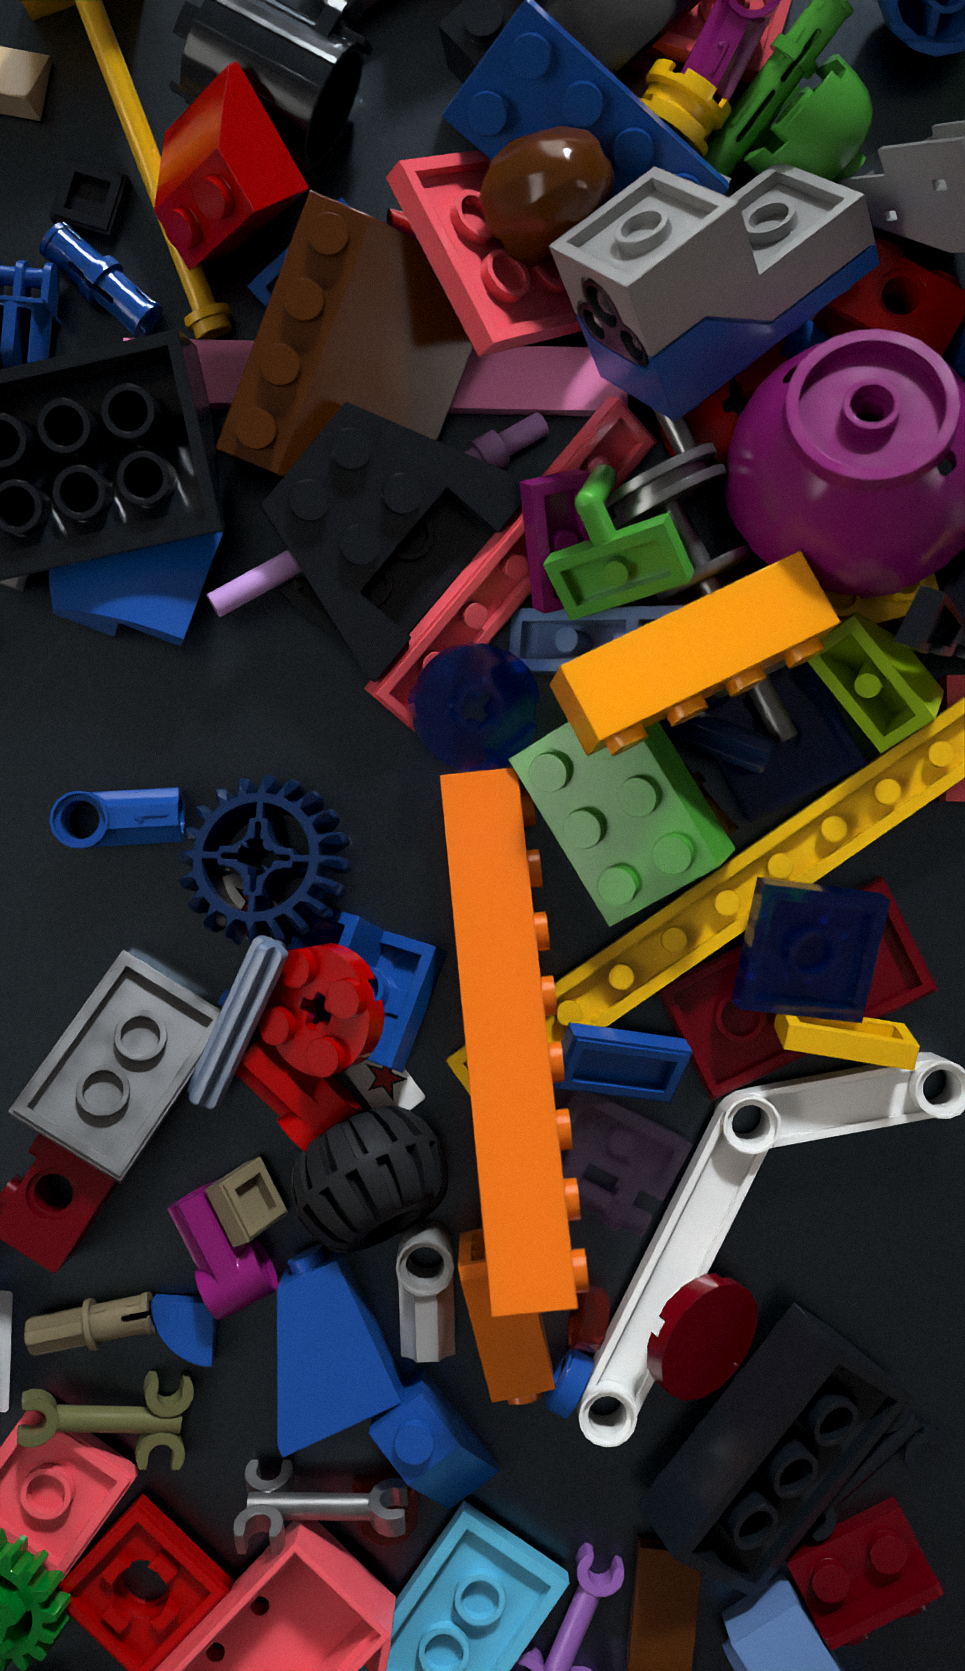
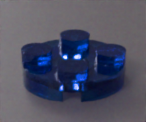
M480 642L454 645L437 654L420 673L417 683L410 691L408 698L409 709L413 716V726L420 742L436 759L461 770H495L510 764L508 759L529 746L537 728V724H534V719L536 716V703L540 704L539 688L532 672L512 652ZM485 692L490 699L483 707L488 715L486 719L481 723L472 717L464 720L462 711L465 708L463 701L469 693L479 696Z

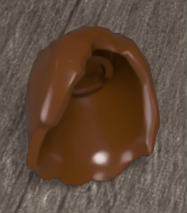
M558 126L510 141L490 161L489 169L482 183L479 198L485 208L486 225L491 234L502 242L506 248L507 255L513 260L520 261L530 268L549 261L553 258L549 245L614 197L615 173L609 159L603 153L599 140L588 130Z

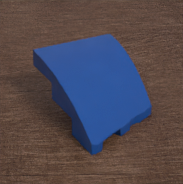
M223 532L48 570L53 614L115 637L119 624H123L181 647Z
M333 908L334 914L329 920L315 913L309 916L315 930L314 934L309 937L301 935L292 926L291 945L285 947L286 950L335 943L353 950L369 965L376 979L368 981L373 989L375 1001L383 1000L385 1018L380 1041L374 1052L366 1060L403 1073L447 952L436 946L384 931L359 916ZM227 988L220 996L218 1005H224L231 990L230 988ZM323 995L316 999L315 1005L316 1013L321 1022L330 1021L331 1014L324 1008L326 998Z

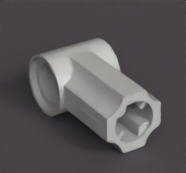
M421 1220L407 1228L401 1235L398 1246L396 1273L399 1289L401 1357L413 1359L417 1363L439 1362L445 1357L456 1354L455 1246L450 1232L437 1221ZM429 1247L438 1251L442 1256V1260L433 1267L425 1268L414 1264L409 1255L417 1248Z

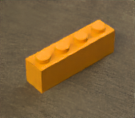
M798 551L559 666L550 683V687L586 755L589 756L607 747L611 756H615L647 739L649 736L645 728L666 717L672 727L679 725L708 708L705 698L725 688L730 697H735L766 680L767 676L764 669L782 660L791 669L817 656L826 649L821 640L840 623V620L802 552Z

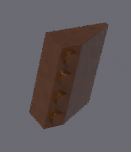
M312 190L309 191L216 449L284 477L346 401L436 441L438 440L474 347L418 240L373 216Z

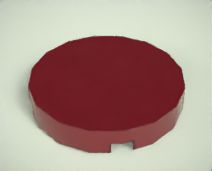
M717 1273L704 1274L683 1285L666 1302L659 1315L665 1321L660 1329L659 1336L657 1337L651 1332L647 1344V1368L654 1381L667 1393L682 1401L701 1399L719 1389L737 1371L748 1353L757 1328V1304L751 1291L729 1276L722 1278Z

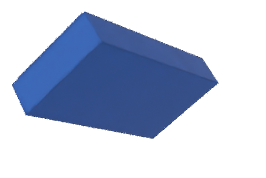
M569 1022L561 1041L565 1082L553 1083V1086L557 1089L671 1103L692 1055V1050L684 1038Z

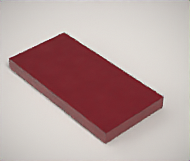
M876 876L696 964L657 991V995L678 1037L687 1040L692 1050L689 1060L707 1097L712 1102L810 1054L783 1049L774 1028L779 1003L881 1019L938 991V988L883 876Z

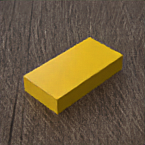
M784 1003L778 1004L774 1028L783 1049L915 1070L920 1045L904 1023Z

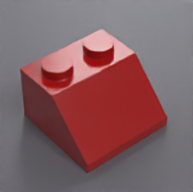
M238 61L228 64L164 134L154 212L164 227L168 240L177 249L189 271L243 247L309 189Z

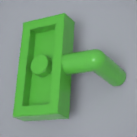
M600 464L593 469L575 499L576 510L590 540L550 553L543 564L570 621L688 584L695 572L669 512L619 530L615 529L604 503L616 484L617 474L611 466L606 464Z

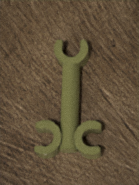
M149 1371L143 1384L147 1406L60 1405L56 1403V1399L51 1393L43 1389L24 1391L22 1393V1410L41 1411L45 1418L37 1425H18L17 1444L24 1447H37L49 1441L55 1432L139 1434L134 1448L139 1470L147 1469L148 1455L158 1445H167L171 1448L169 1456L172 1470H180L185 1459V1449L180 1434L182 1412L189 1407L194 1395L189 1372H182L179 1389L175 1394L165 1397L157 1393L159 1389L157 1372Z

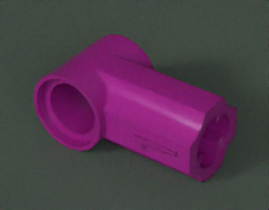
M716 0L680 73L685 74L686 70L690 68L717 88L713 95V100L717 104H719L722 98L729 102L781 0H763L764 6L756 10L743 8L737 0Z
M216 1180L188 1193L171 1204L167 1210L197 1266L195 1279L202 1300L213 1317L220 1321L276 1292L279 1281L267 1251L256 1238H253L248 1243L236 1247L232 1246L205 1192L206 1188L218 1181Z

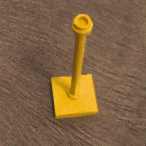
M20 0L32 21L75 6L76 4L154 209L161 155L102 0ZM157 217L192 312L184 318L187 330L194 332L196 340H213L229 333L232 330L229 321L232 312L229 304L216 303L202 265L189 271L177 249L168 240L164 227Z

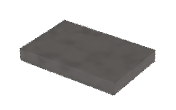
M122 950L11 1106L8 1113L122 1184L189 1083L221 1010L132 954Z

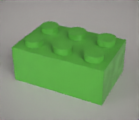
M659 721L645 728L649 736L647 739L615 756H611L607 747L587 756L570 723L567 722L508 759L609 927L721 866L735 850L734 845Z

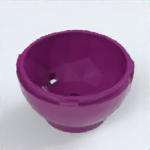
M883 329L856 330L834 336L826 342L809 347L782 363L754 391L735 424L724 463L727 471L724 476L725 499L729 517L733 519L735 527L754 553L769 565L801 551L822 590L843 595H859L860 599L899 593L903 587L916 584L943 568L965 547V381L938 353L922 341L900 332ZM863 414H871L880 421L874 423L865 422L857 417ZM945 457L951 463L953 470L948 477L940 475L937 469Z

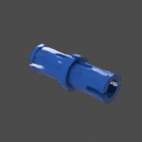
M66 222L55 224L44 235L39 247V253L46 260L55 263L63 273L79 286V294L90 305L100 304L124 325L135 338H139V336L144 337L151 332L160 320L163 308L123 274V266L110 255L102 256L73 231L72 227Z

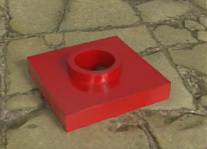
M142 1493L73 1565L63 1581L58 1584L56 1590L71 1595V1601L65 1608V1611L127 1671H155L230 1592L234 1580ZM138 1560L150 1561L148 1568L157 1572L165 1584L169 1582L166 1591L159 1597L150 1600L140 1599L131 1594L126 1587L124 1574L125 1570L130 1568L132 1562Z

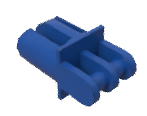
M0 259V369L50 358L52 325L61 326V320L57 316L59 271L55 263L46 262L43 269L31 268L29 262L25 260H18L15 266H4ZM4 286H13L12 296L3 295ZM31 288L41 289L40 298L31 297Z

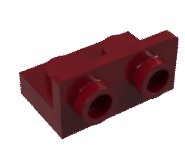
M894 1496L836 1524L833 1533L825 1540L817 1542L813 1537H810L798 1543L785 1559L828 1650H835L843 1645L852 1646L865 1641L872 1634L873 1630L899 1617H912L920 1614L927 1609L931 1601L944 1594L938 1578L928 1564Z

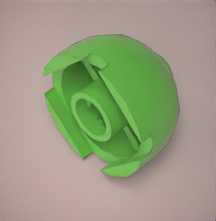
M832 54L818 65L815 73L821 80L812 88L807 86L804 89L799 85L795 87L774 115L769 125L752 145L756 150L745 154L742 160L757 175L771 165L788 164L840 184L839 180L853 177L863 165L866 157L860 149L870 134L873 108L867 88L857 73L839 54Z

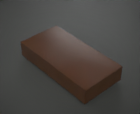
M638 1537L625 1662L627 1671H692L702 1572L675 1560L662 1540Z

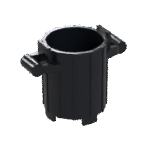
M204 0L200 8L185 1L173 29L174 34L186 40L181 57L180 84L171 80L169 87L172 92L183 97L185 103L191 105L228 64L238 61L299 171L315 179L317 172L312 170L313 167L319 166V163L331 152L348 121L359 91L364 65L363 55L366 53L370 56L373 51L367 39L353 31L355 23L363 16V4L361 0H329L318 20H315L280 0Z

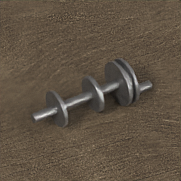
M653 409L676 456L645 471L611 492L604 505L608 514L615 512L617 516L612 520L616 530L669 512L695 572L690 583L657 593L656 596L659 601L666 602L696 588L700 597L703 598L725 587L719 575L746 561L751 556V549L748 544H745L711 560L683 503L724 478L727 471L723 464L709 467L707 462L716 455L717 451L713 443L699 444L685 415L674 422ZM784 660L764 669L767 679L748 690L763 723L776 744L798 734L769 676L770 673L786 665ZM725 688L709 696L708 699L712 702L729 693Z

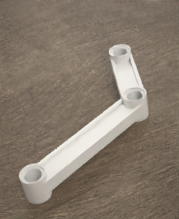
M919 1052L914 1071L871 1064L759 1086H742L718 1098L709 1125L593 1357L594 1366L591 1376L576 1405L580 1428L585 1437L595 1445L613 1447L627 1441L634 1432L637 1415L654 1383V1379L647 1368V1344L651 1332L658 1337L660 1329L665 1323L659 1315L666 1302L683 1285L708 1273L770 1148L931 1118H953L965 1110V1070L960 1065L931 1052ZM943 1070L945 1075L943 1092L933 1099H926L923 1093V1084L926 1078L934 1071ZM749 1105L760 1108L761 1119L753 1131L745 1134L733 1132V1117L739 1109ZM610 1396L617 1398L621 1402L618 1409L610 1415L601 1416L589 1410L593 1402L601 1397Z

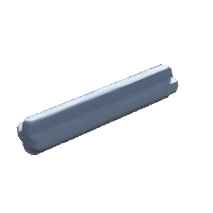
M259 935L252 940L187 1086L189 1101L196 1107L203 1106L213 1110L221 1105L288 959V952L282 941L264 935Z

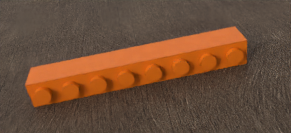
M514 768L440 775L492 1317L578 1308L576 1293L589 1292L585 1250L584 1248L571 1250L568 1221L581 1220L577 1180L576 1178L563 1179L560 1151L573 1150L568 1108L555 1109L553 1083L565 1082L561 1041L548 1042L545 1016L557 1015V1002L553 975L542 977L540 975L538 951L550 950L546 911L533 912L531 888L543 887L539 849L526 850L524 827L536 826L534 801L526 788L520 789L519 778Z

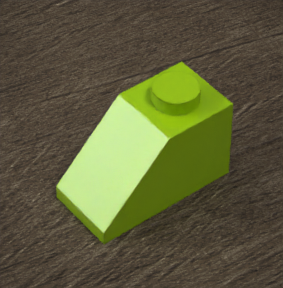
M855 612L840 622L821 640L826 649L807 662L879 752L883 753L936 719L945 691L911 649L897 645L893 641L895 635Z

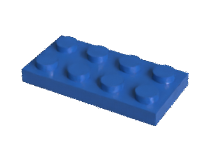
M534 0L523 1L442 114V117L491 160L510 141L540 130L558 126L588 130L599 140L603 153L609 159L614 170V196L654 166L721 195H724L729 189L728 181Z

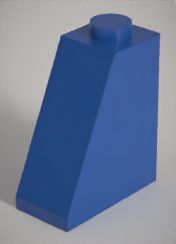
M322 1244L307 1248L290 1258L287 1262L290 1268L285 1270L277 1287V1446L282 1457H286L402 1403L405 1380L347 1253H337L330 1249L325 1251Z

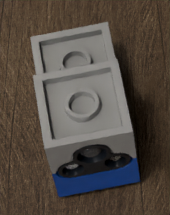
M788 164L771 165L729 198L654 166L549 245L600 377L674 422L686 413L696 409L709 395L735 375L749 368L757 358L787 335L797 331L805 321L835 298L849 291L857 281L880 264L876 244H874L875 239L865 194Z

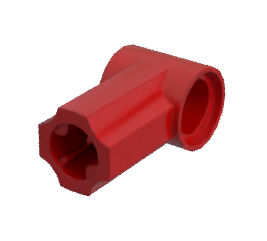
M262 1036L243 1055L235 1073L279 1115L277 1121L280 1127L305 1152L308 1144L317 1136L325 1133L334 1125L342 1123L362 1112V1107L356 1098L333 1076L318 1077L300 1072L280 1055L276 1046L267 1044L262 1039Z

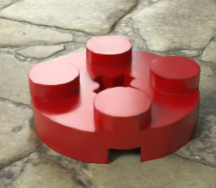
M335 943L287 950L288 959L258 1022L262 1039L267 1044L276 1046L280 1055L291 1066L311 1076L329 1077L342 1073L368 1059L380 1041L385 1018L383 1000L375 1001L373 989L368 981L376 979L369 965L353 950ZM322 995L326 998L324 1008L331 1014L330 1021L321 1022L316 1013V999H319Z

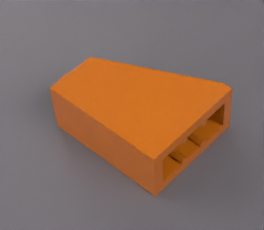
M481 1228L460 1233L458 1271L491 1402L507 1400V1403L511 1405H524L537 1401L543 1397L545 1391L555 1389L553 1367L541 1312L492 1317L484 1230Z

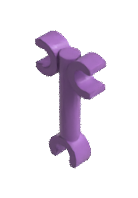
M585 1542L579 1548L575 1557L579 1585L545 1664L541 1651L531 1643L527 1645L516 1663L528 1667L531 1671H592L585 1666H572L601 1597L612 1595L621 1588L624 1581L622 1558L615 1555L608 1571L602 1574L593 1573L589 1570L594 1559L593 1546Z

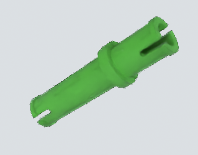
M811 0L786 36L778 34L770 45L773 51L772 55L742 96L736 101L723 127L715 131L707 142L708 152L704 159L717 172L730 178L731 173L769 125L774 115L801 79L809 80L818 69L815 60L847 17L849 18L854 12L853 7L847 0Z

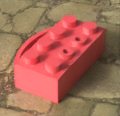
M293 1520L285 1529L286 1540L279 1555L271 1554V1547L269 1545L232 1584L230 1592L155 1671H358L363 1665L367 1667L368 1671H386L391 1646L396 1596L318 1521ZM258 1596L265 1597L268 1600V1602L261 1603L257 1601L256 1598ZM220 1643L224 1648H216L212 1644Z

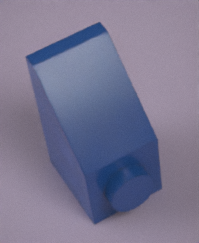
M424 1367L404 1381L401 1404L371 1417L368 1434L406 1484L449 1510L500 1471L498 1463Z

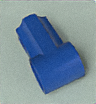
M181 787L99 792L77 790L69 792L57 799L50 811L49 823L51 831L59 842L70 848L78 849L184 843L185 808ZM89 802L97 809L100 821L96 832L90 837L83 839L72 829L71 816L75 808Z

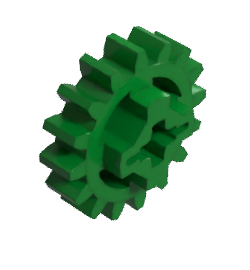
M0 1528V1671H5L12 1660L21 1671L27 1670L34 1659L41 1662L60 1637L59 1635L70 1619L63 1611L70 1603L71 1595L56 1590V1587L64 1578V1574L61 1570L48 1571L43 1564L49 1556L45 1549L37 1552L35 1555L27 1551L28 1537L21 1535L14 1544L8 1543L7 1536L2 1528Z

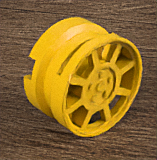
M658 59L646 76L648 88L643 97L639 99L704 159L708 152V145L705 141L709 138L712 131L720 130L731 114V106L723 98L717 104L713 100V95L717 88L695 71L688 68L685 74L680 72L674 73L672 72L676 66L674 61Z

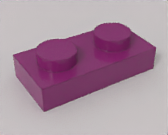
M578 468L519 482L532 603L534 609L544 614L564 609L543 566L550 553L590 540L575 507V499L590 476V472Z

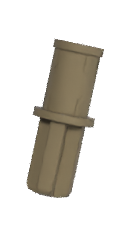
M148 1291L143 1292L141 1295L96 1303L95 1299L89 1298L84 1300L82 1307L30 1317L25 1323V1345H27L31 1355L39 1356L87 1346L90 1351H97L101 1348L103 1342L142 1334H155L157 1329L152 1315L138 1318H130L129 1316L130 1314L145 1312L151 1309L153 1296Z

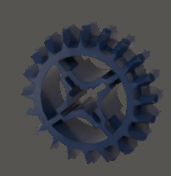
M264 775L259 788H257L255 783L249 778H239L237 797L225 788L216 789V799L219 807L215 811L205 805L196 807L199 817L205 820L201 829L198 830L194 827L183 829L184 836L195 842L194 849L176 854L180 863L193 867L191 872L178 880L183 889L197 891L187 903L190 910L198 914L207 913L203 923L204 927L215 933L225 929V940L236 945L243 942L246 937L249 945H251L253 939L259 935H264L282 941L285 947L289 946L292 941V926L301 935L311 936L315 930L309 917L310 915L315 913L326 920L333 917L334 912L332 908L323 903L328 893L336 897H344L346 895V887L333 880L335 873L344 874L352 870V863L349 860L335 856V853L344 850L350 845L349 837L343 832H332L340 823L341 817L333 809L322 811L325 798L316 791L304 795V786L294 779H289L281 787L280 781L276 777ZM282 815L294 817L299 821L308 839L309 853H300L293 848L287 847L286 831L281 828ZM249 823L247 833L243 839L234 845H229L235 834ZM265 851H269L285 860L273 861L270 868L263 866L265 873L245 864L257 863L260 856L267 859ZM223 870H228L241 876L243 894L249 897L247 912L241 910L230 898L224 884ZM304 877L297 891L280 904L281 894L287 883L293 879Z

